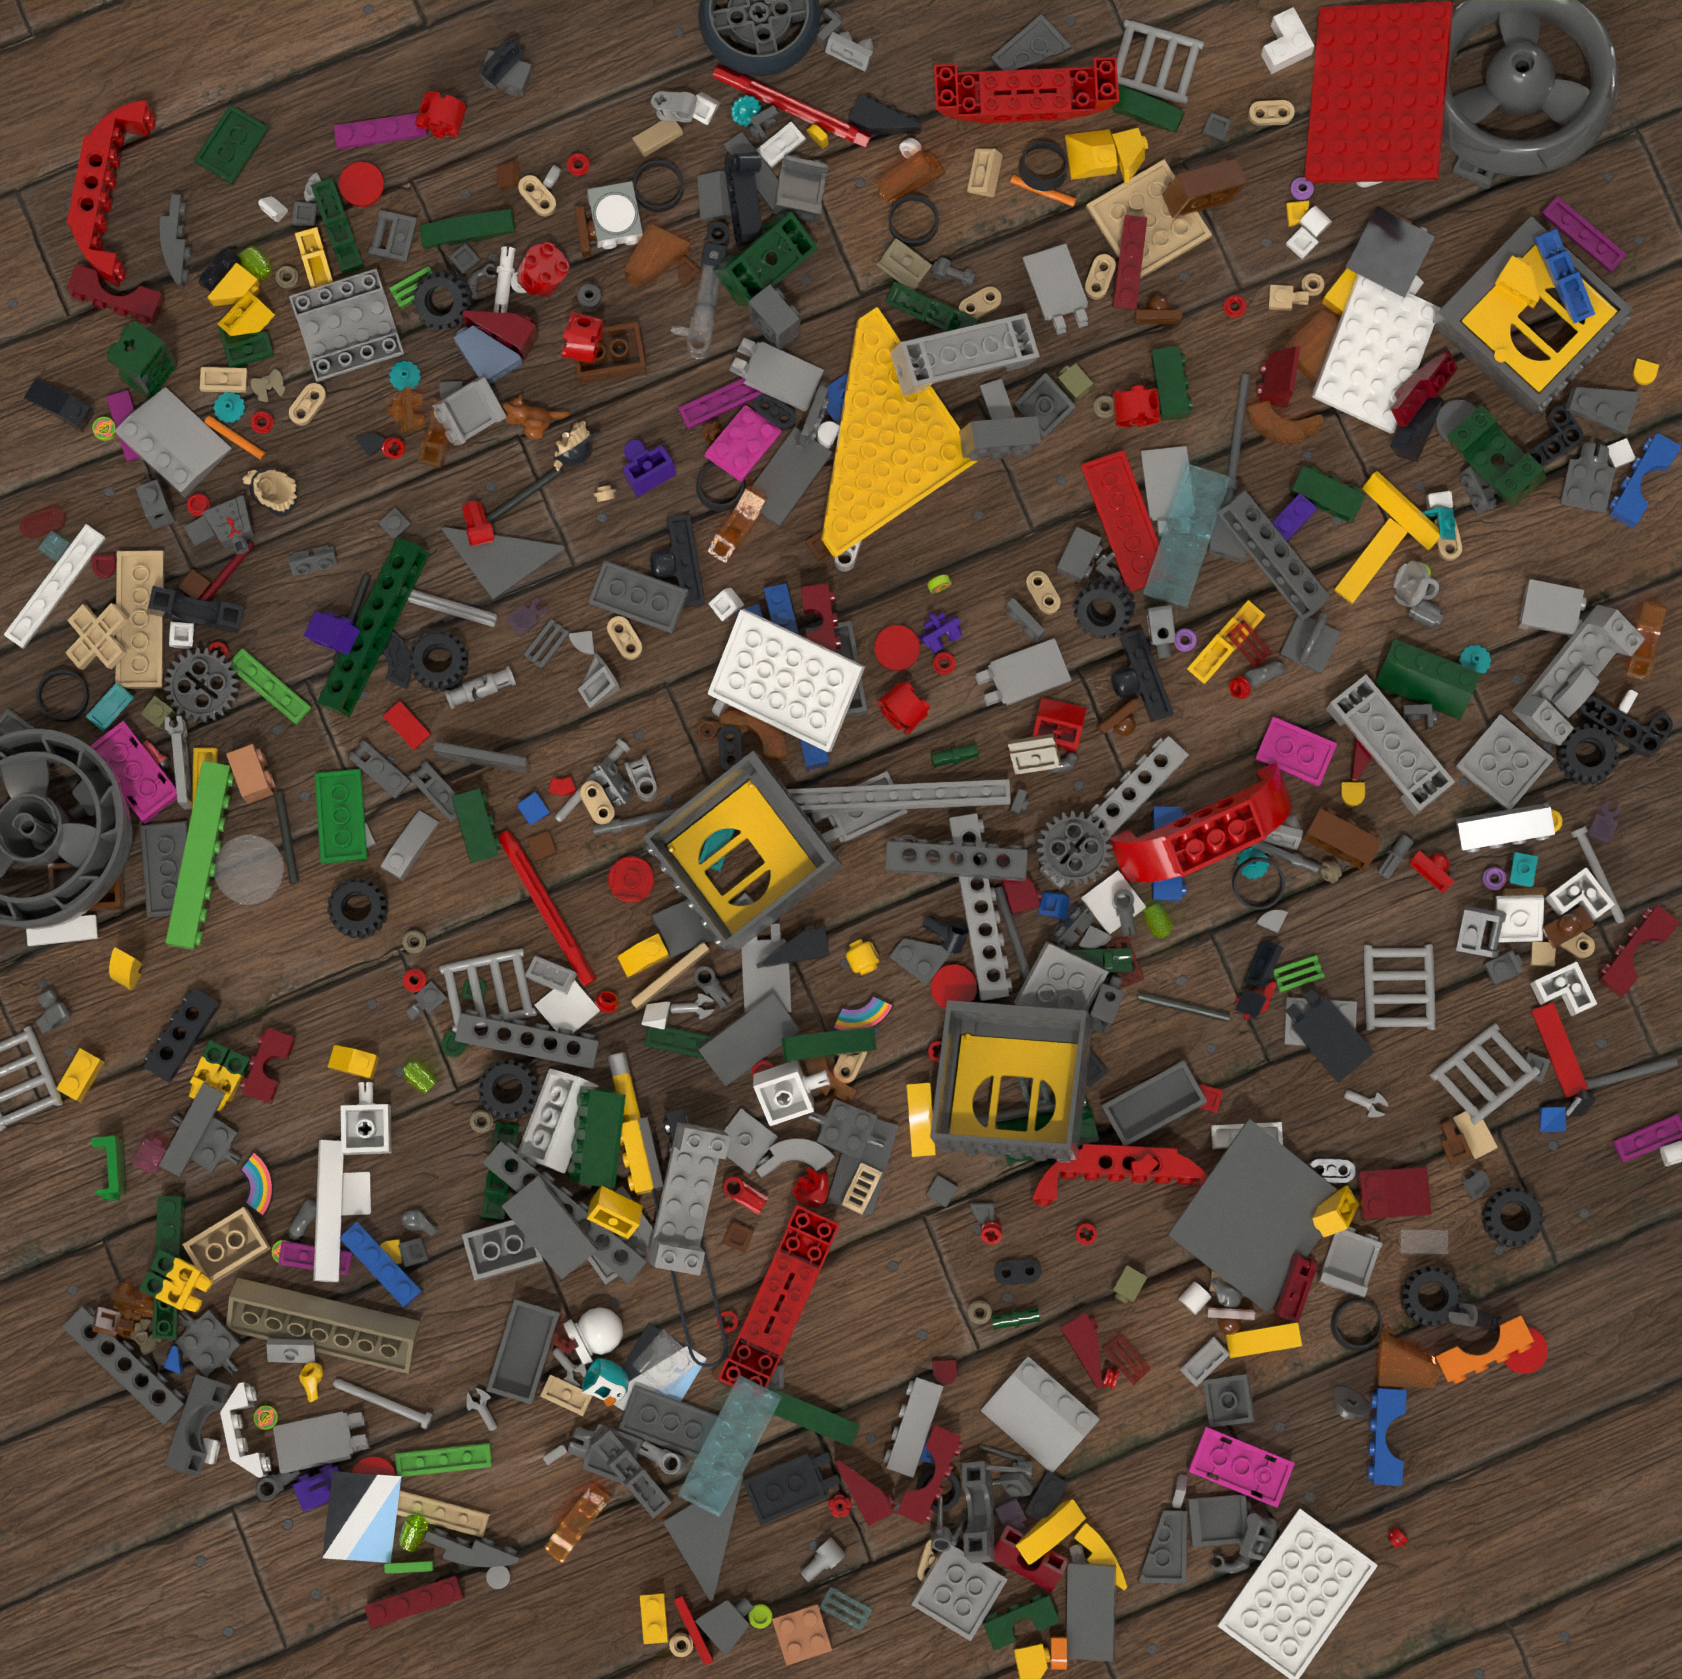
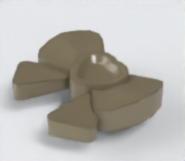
M274 369L270 375L261 379L253 378L251 380V387L258 396V400L262 402H269L267 390H271L272 387L280 397L283 396L286 387L283 386V377L277 369Z
M141 1319L140 1323H136L135 1331L131 1332V1337L128 1338L134 1340L140 1346L141 1352L144 1355L152 1352L157 1346V1342L162 1341V1339H152V1335L148 1336L146 1330L152 1323L148 1319Z

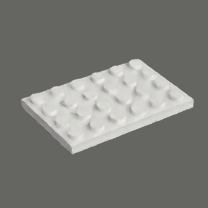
M1357 274L1311 397L1390 434L1394 433L1397 422L1390 409L1397 401L1394 393L1418 370L1434 327L1433 320L1440 307L1408 292L1404 298Z
M741 609L708 695L826 752H831L865 666L756 614Z
M1298 1509L1217 1626L1289 1679H1299L1378 1565L1307 1513Z

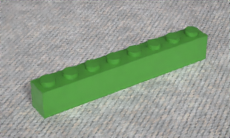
M202 761L166 938L168 946L195 951L197 945L201 946L203 932L200 931L201 924L206 922L208 914L205 904L206 900H210L212 895V886H209L210 879L215 877L217 864L214 863L215 855H219L222 844L219 841L220 831L224 832L226 818H223L224 810L229 808L231 800L228 790L229 786L233 787L235 781L234 774L229 765Z

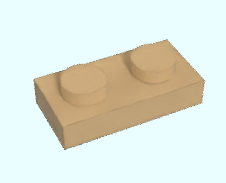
M201 367L200 391L247 393L248 370L247 368Z
M550 1375L540 1397L584 1416L593 1395H586L582 1393V1389Z

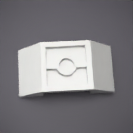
M239 1383L220 1412L230 1460L257 1477H269L268 1471H272L270 1458L266 1457L265 1453L245 1455V1452H248V1444L246 1438L241 1436L240 1429L243 1428V1421L241 1415H237L236 1411L255 1407L254 1401H257L255 1388L251 1387L250 1383Z

